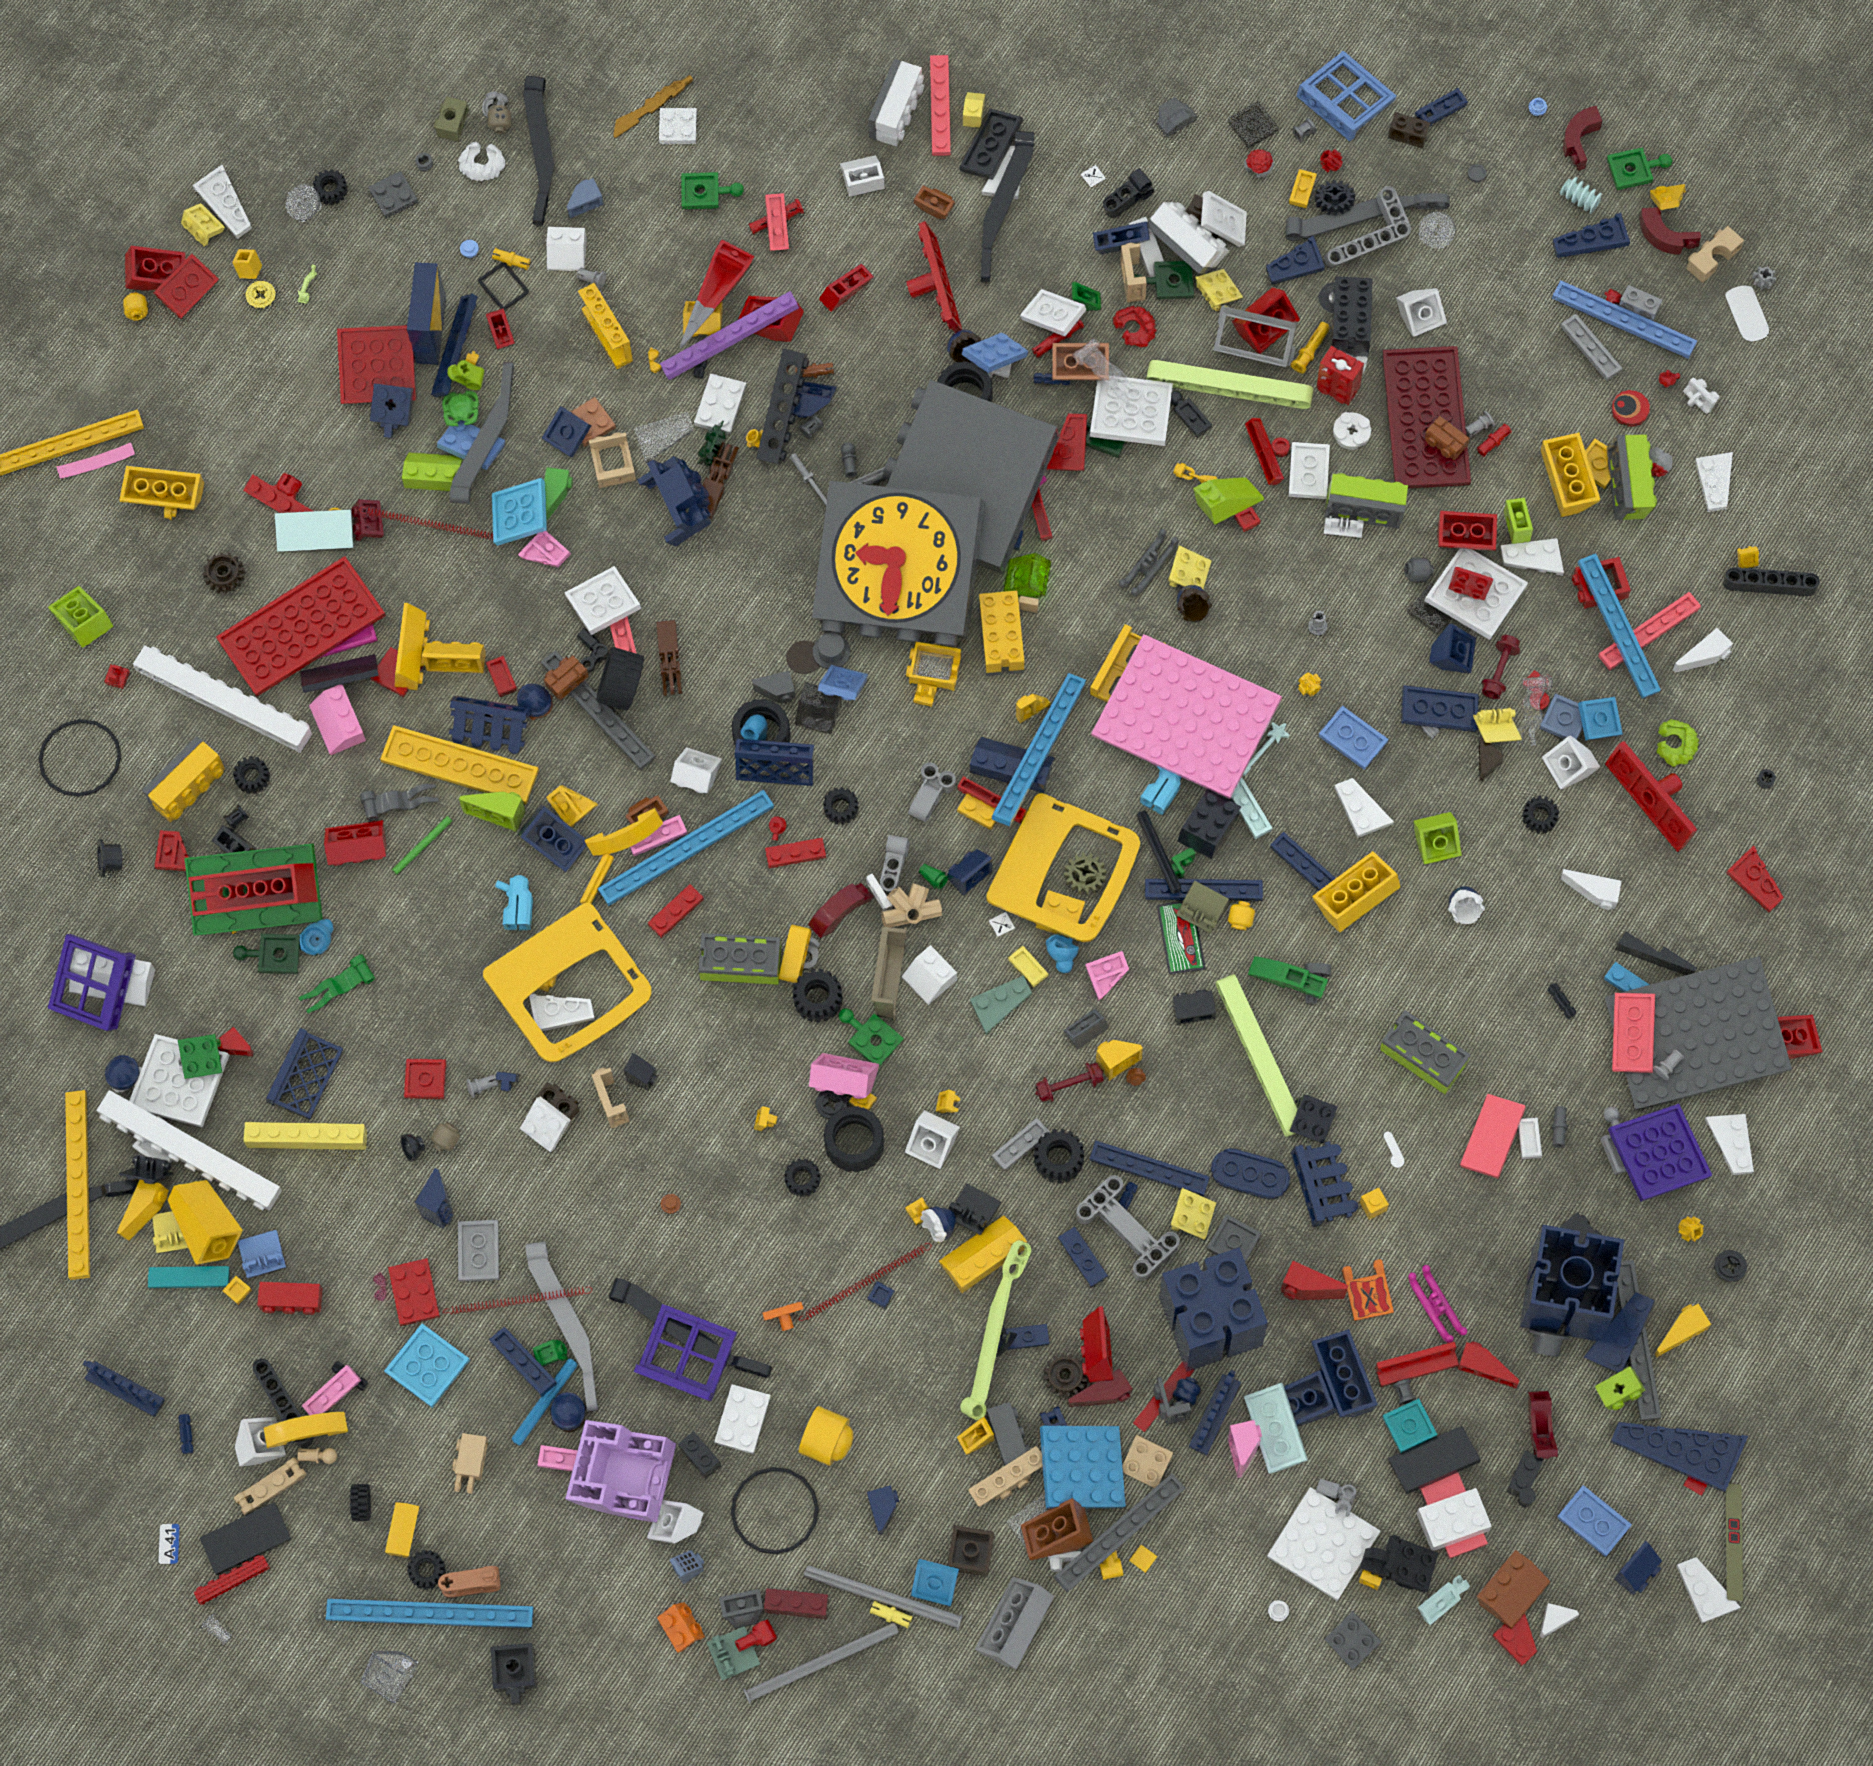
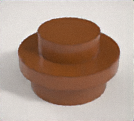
M1140 1068L1130 1069L1126 1076V1081L1135 1086L1142 1084L1146 1080V1075Z
M667 1194L661 1200V1208L668 1214L676 1213L681 1207V1201L675 1194Z

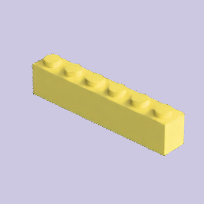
M245 1122L244 1143L247 1148L366 1150L367 1129L364 1124Z

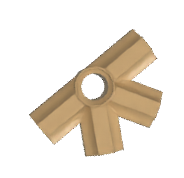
M912 883L908 896L898 886L886 897L895 909L881 912L882 923L884 927H895L908 923L916 924L921 920L942 916L939 899L925 902L929 888ZM911 909H915V916L908 918V912Z

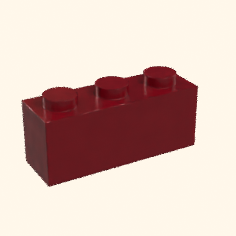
M766 1588L764 1611L768 1614L827 1620L829 1597L827 1594Z

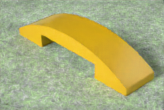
M654 808L637 816V822L607 836L599 833L586 839L585 843L592 855L598 856L605 855L606 853H615L629 848L650 836L663 824L656 809Z
M344 1412L308 1415L263 1428L267 1448L286 1445L290 1441L324 1434L331 1436L348 1432Z

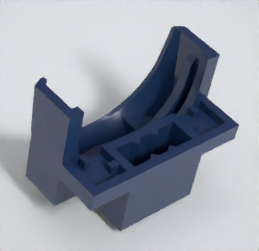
M673 456L664 463L651 460L647 463L650 472L637 480L641 486L645 485L649 489L658 486L674 523L678 527L664 538L666 543L677 547L689 537L711 524L710 512L707 509V506L711 503L708 499V491L700 482L702 479L699 473L691 470L683 459Z

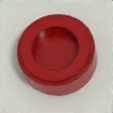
M1282 437L1273 440L1271 446L1275 456L1285 457L1290 451L1289 441Z

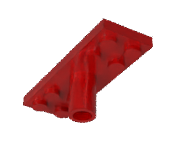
M924 221L918 224L920 228L918 236L921 242L924 243L925 247L922 250L924 256L928 258L932 272L906 281L912 298L937 290L938 296H936V300L943 311L940 312L941 318L944 323H947L950 330L952 329L957 333L963 329L937 236Z
M1625 741L1619 743L1605 762V765L1673 848L1679 852L1697 831L1694 824L1670 797L1682 789L1681 779L1676 774L1671 773L1657 781Z

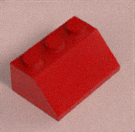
M1273 287L1244 310L1291 322L1300 321L1285 291ZM1239 318L1232 320L1240 337L1258 354H1261L1288 331Z
M1440 511L1437 531L1438 547L1496 551L1497 514Z
M383 820L325 828L324 847L328 865L339 866L347 862L360 863L363 860H380L386 857Z
M1100 1306L1082 1320L1083 1328H1080L1081 1341L1084 1340V1345L1081 1346L1082 1357L1085 1358V1363H1082L1083 1374L1088 1376L1089 1382L1114 1379L1110 1327L1104 1308Z

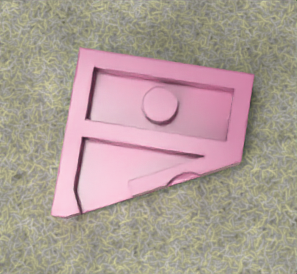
M547 531L538 533L518 555L522 559L558 568L571 553Z
M1122 951L1085 964L1098 1000H1101L1129 970Z

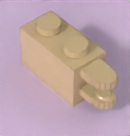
M462 1433L461 1439H458L456 1451H459L458 1459H454L453 1471L456 1474L455 1492H460L463 1478L469 1479L467 1484V1493L469 1494L473 1493L475 1480L481 1481L489 1442L486 1436Z

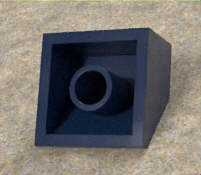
M978 849L968 852L963 857V861L949 868L948 881L964 896L992 872V858Z
M1645 1541L1614 1579L1632 1595L1637 1591L1641 1593L1648 1585L1646 1580L1651 1575L1654 1578L1661 1570L1659 1565L1662 1560L1651 1545Z

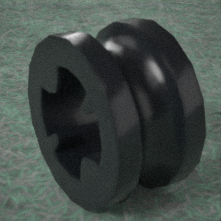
M1768 769L1762 770L1757 777L1758 785L1764 789L1771 788L1776 780L1774 772ZM1765 775L1766 778L1770 777L1769 783H1766V780L1765 782L1762 780Z

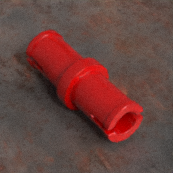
M1504 423L1493 434L1490 433L1488 439L1476 448L1478 453L1485 457L1494 447L1500 446V442L1512 433L1510 427Z

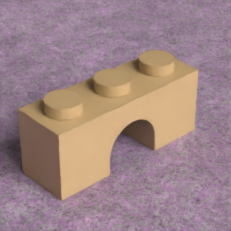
M1729 226L1724 230L1720 229L1714 235V239L1710 242L1706 241L1698 253L1694 252L1688 258L1687 270L1702 283L1716 272L1718 262L1713 259V255L1720 254L1729 260L1742 248L1744 240Z

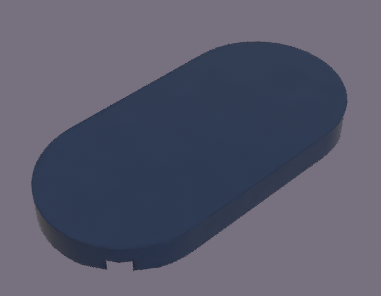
M1229 1148L1218 1153L1212 1161V1177L1224 1188L1271 1200L1281 1197L1289 1187L1290 1175L1285 1166L1277 1160Z

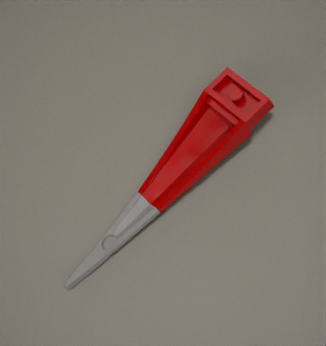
M724 240L720 241L712 256L680 348L687 343L743 278L755 256Z

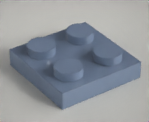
M1555 693L1539 729L1562 739L1572 736L1577 740L1583 728L1578 703Z

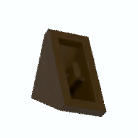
M1480 738L1478 744L1479 781H1484L1502 763L1504 755L1492 744L1485 743L1484 739Z

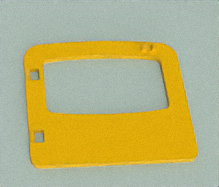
M1037 794L987 892L986 899L991 905L1080 942H1090L1101 931L1122 893L1140 848L1139 837L1128 828L1111 823V821L1073 805L1058 801L1049 795ZM1054 804L1063 807V812L1052 809ZM1074 826H1081L1117 841L1122 845L1119 859L1108 885L1094 911L1084 924H1078L1040 908L1036 904L1049 868ZM1109 827L1118 830V835L1107 832Z
M590 903L580 905L487 966L483 971V978L538 1055L547 1062H558L591 1044L630 1017L646 1004L651 996V986L648 980L640 972L635 962L603 921L595 907ZM596 920L603 928L599 932L592 924ZM600 950L606 951L632 986L633 992L608 1013L579 1032L556 1044L549 1042L524 1007L523 1001L546 982L570 966ZM630 969H633L638 976L635 980L627 972Z

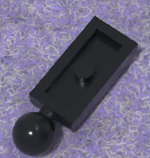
M1173 390L1171 392L1170 403L1177 405L1174 408V412L1197 438L1212 428L1211 422L1190 398L1183 401V395L1180 391Z

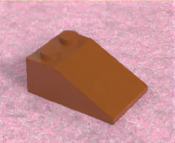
M1073 1498L1059 1504V1507H1054L1021 1524L1030 1560L1076 1551L1093 1542L1085 1508Z

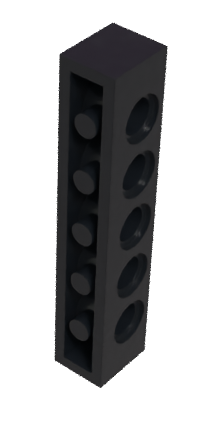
M785 348L782 350L756 459L781 465L782 461H785L787 454L785 445L790 441L791 432H789L790 425H793L795 422L796 414H794L795 406L798 407L800 401L798 392L799 388H802L804 385L805 377H802L804 369L807 370L809 365L808 355ZM795 365L797 372L791 376L788 369L790 366ZM790 383L793 387L792 392L786 394L784 386ZM782 402L788 404L786 412H781L779 409ZM781 420L784 424L783 429L777 431L775 423ZM773 439L779 441V446L776 449H772L770 446Z

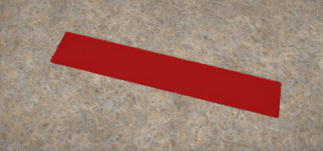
M1183 1362L1164 1383L1168 1403L1173 1398L1172 1393L1176 1389L1177 1381L1190 1377L1194 1370L1186 1372ZM1154 1396L1134 1420L1133 1424L1143 1432L1147 1430L1159 1415L1160 1400L1156 1401Z

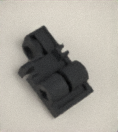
M1392 1535L1389 1536L1386 1550L1374 1547L1365 1549L1360 1568L1379 1575L1381 1578L1386 1577V1580L1395 1581V1584L1400 1587L1416 1589L1426 1593L1430 1586L1439 1553L1400 1539V1536Z

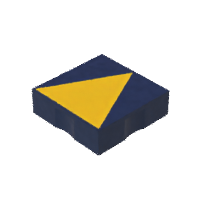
M415 262L407 332L412 344L416 364L439 365L446 295L437 263Z

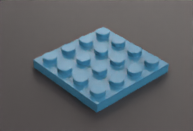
M1119 1426L1040 1427L1046 1508L1059 1507V1504L1071 1498L1084 1508L1126 1507Z

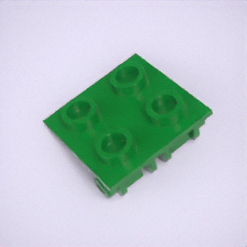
M216 1034L177 1040L184 1079L223 1073L218 1047H221V1040L216 1039Z

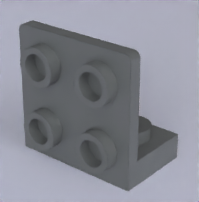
M1157 1377L1153 1392L1156 1401L1160 1400V1408L1158 1410L1161 1420L1165 1419L1166 1425L1189 1420L1191 1415L1190 1403L1184 1404V1401L1173 1403L1172 1407H1169L1162 1378Z

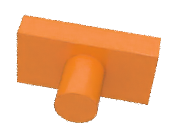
M800 1301L762 1312L763 1318L768 1320L778 1317L782 1331L794 1328L790 1313L802 1310L803 1305Z

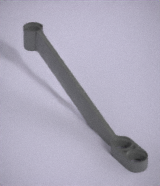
M1443 193L1398 196L1403 209L1414 206L1418 209L1443 210L1450 207V196ZM1383 196L1384 199L1390 200V196ZM1375 198L1350 206V211L1345 209L1344 214L1337 212V215H1334V212H1331L1329 215L1326 213L1306 220H1302L1299 217H1289L1286 219V239L1298 241L1302 238H1310L1311 236H1317L1379 217L1383 214Z
M514 362L503 363L501 394L452 480L450 503L470 504L471 486L507 423Z

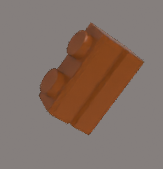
M1441 416L1435 420L1425 434L1426 442L1430 446H1436L1441 450L1444 457L1452 458L1453 460L1465 450L1470 440L1469 437Z
M572 655L570 658H564L559 663L558 668L548 671L545 675L544 683L554 696L561 701L587 679L589 674L587 669Z

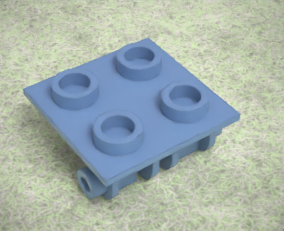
M277 1230L238 1240L243 1261L242 1266L247 1278L286 1268Z

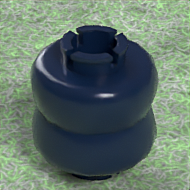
M1191 1377L1179 1379L1176 1389L1172 1393L1173 1399L1176 1402L1184 1401V1404L1190 1403V1406H1194L1197 1402V1396L1201 1392V1387L1197 1384L1198 1381Z

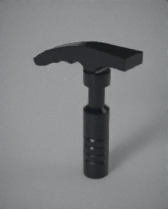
M1004 1325L1001 1330L1003 1344L997 1350L996 1357L1001 1356L1017 1337V1333L1009 1332V1334H1006Z

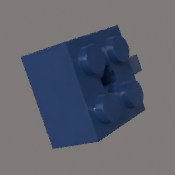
M374 384L370 421L381 422V427H385L384 437L393 438V430L398 429V425H410L414 388ZM391 399H393V403H396V407H393V410L388 406V402H391Z

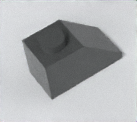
M789 671L752 679L754 691L776 703H787L795 699V690Z

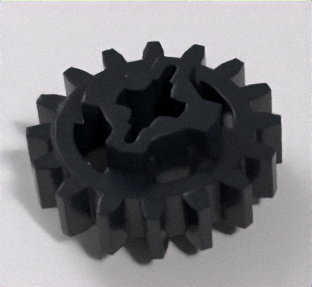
M1333 180V183L1326 181L1325 186L1321 184L1320 189H1316V207H1321V212L1326 210L1327 215L1331 212H1334V215H1337V212L1344 214L1345 209L1350 211V206H1354V188H1349V183L1343 185L1342 180L1339 183H1336V180Z

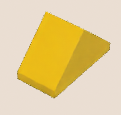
M982 1417L961 1433L957 1439L965 1454L968 1455L993 1442L994 1433L985 1417Z

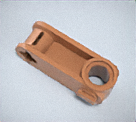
M485 1566L478 1569L447 1573L439 1578L438 1586L442 1594L447 1598L496 1592L501 1589L499 1568L496 1566Z

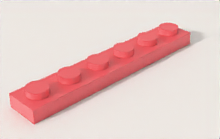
M948 55L930 56L932 156L951 155Z
M1690 592L1633 630L1641 649L1701 608V605ZM1613 643L1598 655L1609 670H1612L1624 661L1616 643Z

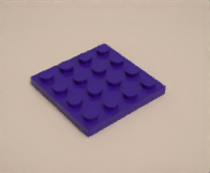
M1680 1104L1620 1123L1608 1129L1641 1202L1706 1180L1712 1176Z

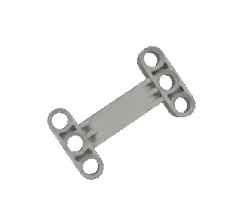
M1113 1175L1108 1177L1079 1204L1076 1211V1219L1079 1223L1085 1225L1091 1223L1099 1216L1140 1257L1133 1265L1132 1275L1137 1281H1145L1177 1251L1180 1239L1176 1233L1167 1232L1156 1241L1115 1200L1122 1192L1123 1181L1120 1177ZM1110 1183H1116L1118 1184L1119 1188L1117 1190H1111L1108 1187V1185ZM1101 1196L1105 1202L1098 1204L1094 1201V1198ZM1088 1210L1091 1215L1089 1217H1082L1080 1211ZM1172 1239L1175 1242V1246L1168 1247L1165 1241ZM1152 1253H1158L1160 1254L1161 1259L1157 1261L1153 1260L1150 1255ZM1139 1266H1143L1146 1268L1147 1272L1145 1274H1139L1136 1271V1268Z

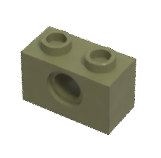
M446 97L444 103L440 105L439 119L436 118L434 129H436L438 137L459 142L469 113L468 103L464 100Z

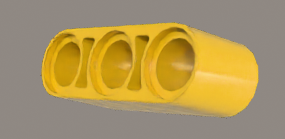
M791 925L780 968L779 980L797 983V978L802 976L811 938V929Z

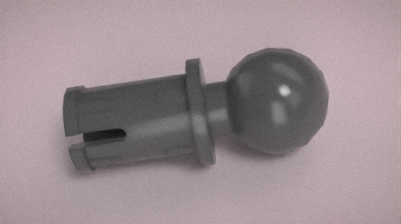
M846 442L841 446L842 462H844L846 477L851 478L857 475L855 465L857 458L854 455L855 446L850 442Z

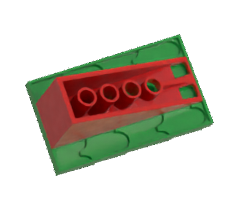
M314 844L184 858L193 936L318 922L323 919Z

